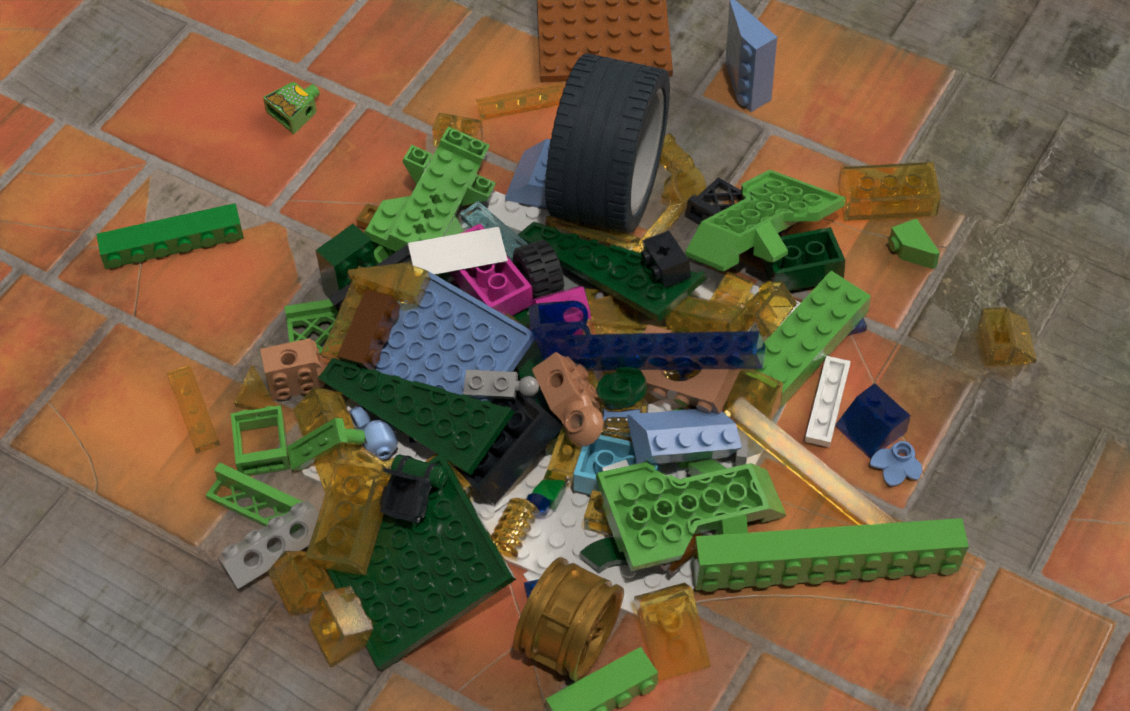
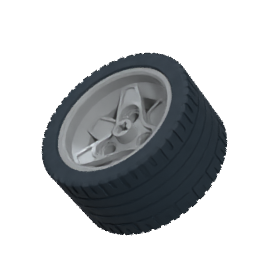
M589 53L579 57L563 89L549 144L545 175V200L548 213L552 217L627 234L635 231L644 215L654 186L665 139L670 102V79L665 69Z

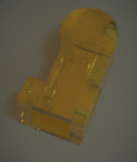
M671 133L667 134L664 139L660 164L674 177L679 179L694 170L695 164L692 157L684 152L676 143V138Z

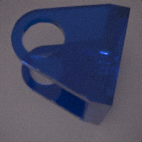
M572 300L537 303L529 306L530 329L544 360L555 352L565 358L569 357L572 359L590 344L591 331L586 325L588 310L583 303ZM576 307L583 312V317L579 321L568 322L563 317L564 312L568 308ZM581 329L585 332L586 337L583 342L572 344L567 341V338L577 330Z

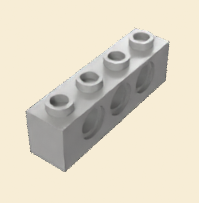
M309 501L295 504L291 507L290 512L283 516L272 518L267 526L260 530L249 532L244 540L237 544L226 546L222 553L217 556L237 589L329 533L317 510ZM299 523V529L294 533H290V528L294 524ZM276 537L275 545L267 547V542L271 538ZM248 552H254L251 560L244 561V556Z

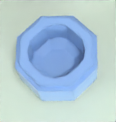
M357 406L349 411L350 418L356 429L364 430L366 425L370 423L366 410Z

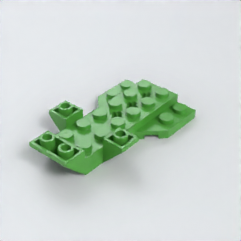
M449 126L441 138L434 155L411 145L402 162L416 183L411 196L383 200L364 233L373 242L397 252L411 242L464 232L456 218L460 206L488 201L496 185L495 182L478 175L490 145Z
M768 170L742 183V201L701 222L685 251V255L695 259L698 263L712 266L715 270L726 271L739 263V254L754 246L753 255L763 258L766 262H775L788 254V249L778 235L779 232L799 221L821 220L844 207L846 197Z
M711 458L689 463L687 468L691 477L682 479L672 475L668 477L655 470V466L647 462L598 472L595 478L604 499L602 507L619 552H624L630 571H635L680 560L692 536L712 530H716L715 535L748 533L747 522L760 519L763 523L784 518L786 512L768 470L752 463L726 468Z

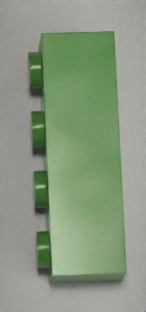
M639 647L546 698V711H611L616 707H625L634 697L640 694H648L655 689L656 685H658V671L643 649Z

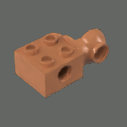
M309 338L260 349L272 401L284 400L301 394H311L321 390L325 383L319 380L318 377L332 358L339 359L337 355L340 348L320 355L316 342Z
M555 352L534 367L532 371L551 411L562 421L567 438L578 447L588 446L599 438L603 430L604 421L602 414L598 410L600 405L597 401V391L589 384L587 380L588 372L581 364L577 365L569 357L565 358Z

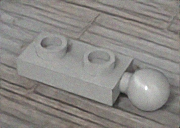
M466 370L463 394L471 398L516 400V391H520L524 396H534L539 390V383L531 376H526L518 381L517 372Z

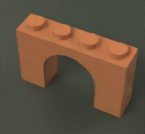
M648 324L628 367L637 368L642 371L648 384L647 392L661 400H665V398L672 399L681 406H695L704 413H711L712 411L720 414L744 363L739 350L715 343L704 368L698 375L686 381H673L665 377V367L677 342L670 330Z

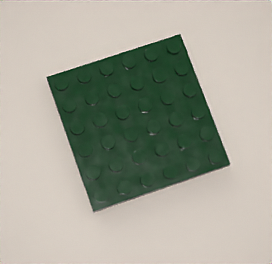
M439 454L428 463H437L447 468L448 477L446 483L441 488H431L428 495L429 501L426 512L420 522L397 519L381 513V506L379 505L381 494L328 530V534L313 542L377 668L381 671L516 580L443 454Z

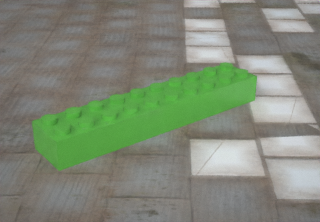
M962 518L696 536L692 566L696 590L707 592L715 591L719 588L738 590L748 586L766 588L776 584L793 586L797 583L810 582L811 584H820L824 581L833 580L847 582L850 579L873 580L877 577L896 579L905 575L923 577L933 573L950 575L959 572L969 545Z

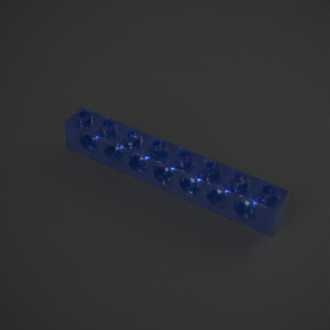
M759 331L562 335L559 354L565 358L569 357L577 365L581 364L586 371H615V369L620 367H633L639 370L763 369L766 345Z

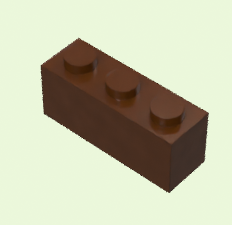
M366 289L337 357L342 361L357 364L359 367L370 370L374 369L380 360L383 346L389 339L394 320L399 315V303L390 295Z

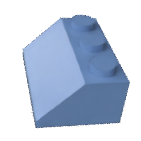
M545 139L523 152L506 193L505 200L547 208L545 200V175L550 139Z

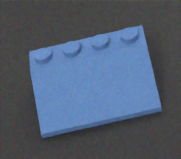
M730 0L725 64L736 99L740 105L745 106L752 112L772 99L777 36L736 0Z

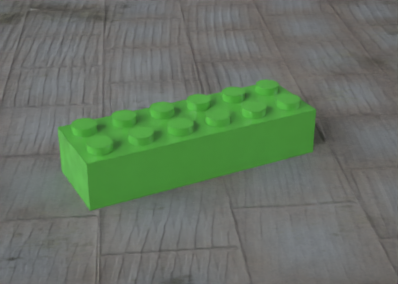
M830 271L745 362L741 370V383L781 409L825 361L826 356H829L868 313L871 295L833 271Z

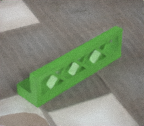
M219 463L214 469L217 480L206 494L208 500L264 527L268 525L272 518L285 515L291 511L292 506L303 502L222 463ZM222 485L232 491V495L219 497L216 494ZM247 497L253 500L254 505L244 508L238 506L237 500ZM271 508L274 510L275 515L263 518L259 516L258 510ZM294 524L290 533L296 532L300 524Z

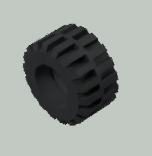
M540 240L515 248L513 251V264L532 286L533 299L564 290V277L559 259L547 241Z

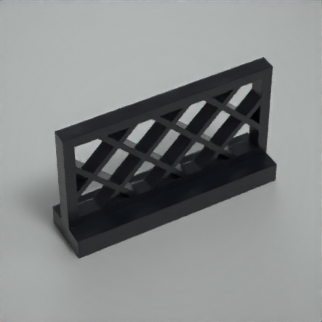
M717 178L698 196L692 195L688 199L685 217L700 225L702 221L734 205V200H743L741 190ZM720 187L727 191V193H716L715 190ZM704 200H713L714 205H711ZM718 200H729L730 204H719ZM794 224L779 232L778 235L780 237L783 236ZM754 246L746 251L753 255Z

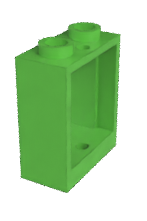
M281 405L231 413L235 463L239 472L251 476L290 469L285 419ZM278 425L280 448L244 454L242 431Z

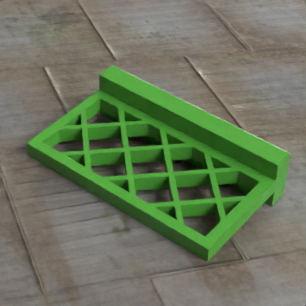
M330 299L285 306L289 343L308 339L306 337L312 331H315L321 335L315 341L320 355L341 348L349 327L341 323L343 318L337 312ZM320 323H332L326 330L318 327ZM293 327H308L302 334L293 330ZM336 327L345 331L339 339L331 335ZM326 338L334 342L329 348L320 346Z

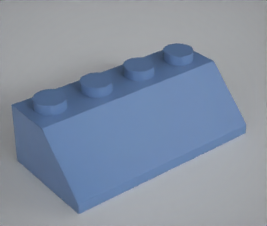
M699 409L627 415L637 464L643 462L661 464L727 458L742 448L736 423L722 411L718 414L712 411L711 413H704Z

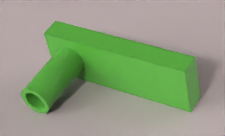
M342 418L332 419L287 446L291 470L300 471L345 444L362 445L365 441V432L359 429L345 428Z

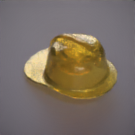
M684 166L674 171L665 180V193L661 197L668 198L676 206L687 205L688 199L692 195L698 196L706 189L705 178L695 166Z

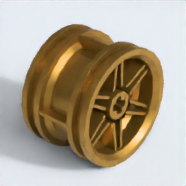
M563 557L556 558L541 575L524 606L514 635V650L521 654L526 653L527 657L558 671V673L564 676L569 674L570 679L576 682L581 680L593 667L611 635L623 603L624 588L618 584L612 586L610 580L602 578L575 563L569 564V561Z

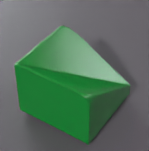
M542 479L531 493L532 502L556 511L566 491V481Z

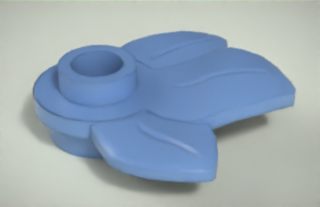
M899 441L890 449L878 450L870 462L871 467L884 470L883 477L888 486L900 485L906 477L918 480L922 473V465L915 458V450L906 441Z

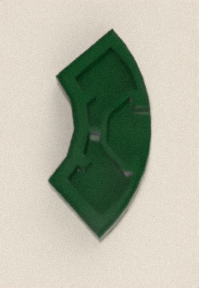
M614 537L595 541L579 552L580 557L599 572L608 566L616 564L628 565L624 552H619Z

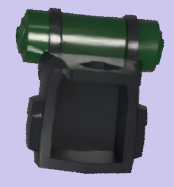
M396 455L391 464V469L383 468V472L392 475L388 485L384 486L379 504L381 506L380 512L397 519L420 522L426 512L429 501L428 495L431 488H441L446 483L448 477L447 468L437 463L420 461L408 455Z

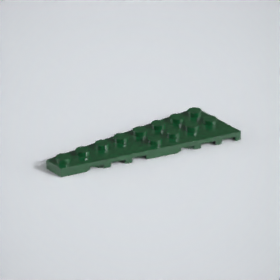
M534 221L517 234L518 241L524 245L540 240L547 241L555 251L562 267L657 322L663 319L706 280L705 272L701 270L699 273L690 271L691 278L664 288L659 279H654L650 265H645L640 252L616 245H611L610 247L601 245L599 240L592 239L588 241L579 238V235L575 233H560L557 228Z
M335 358L330 360L318 377L319 380L432 452L437 455L443 454L448 462L469 475H472L515 413L507 406L502 407L486 400L481 401L468 395H459L443 388L418 381H409L402 379L400 376H391L375 369H366L359 367L357 364Z

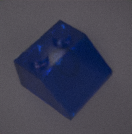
M874 383L856 396L835 427L868 458L872 459L878 450L885 449L907 432L911 415Z

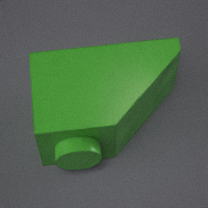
M917 219L891 227L888 244L893 252L895 251L901 260L931 269L937 267L940 252Z

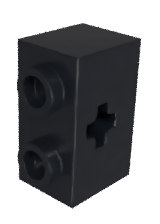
M669 230L642 240L644 249L641 251L642 259L645 265H650L654 279H659L664 288L691 278L689 259Z

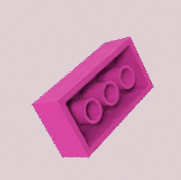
M478 224L462 233L483 230L485 228ZM508 257V261L449 272L465 293L507 317L533 305L532 286Z

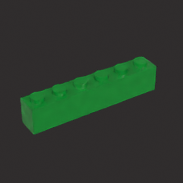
M236 203L96 234L100 257L105 269L117 268L127 264L139 263L145 260L244 239Z

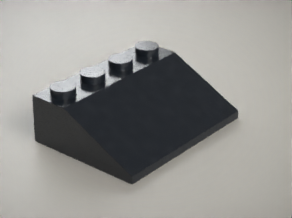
M516 391V400H492V404L502 407L507 406L515 413L472 475L467 474L448 462L465 480L494 505L505 495L516 480L563 428L547 411L529 396L522 395L520 391Z

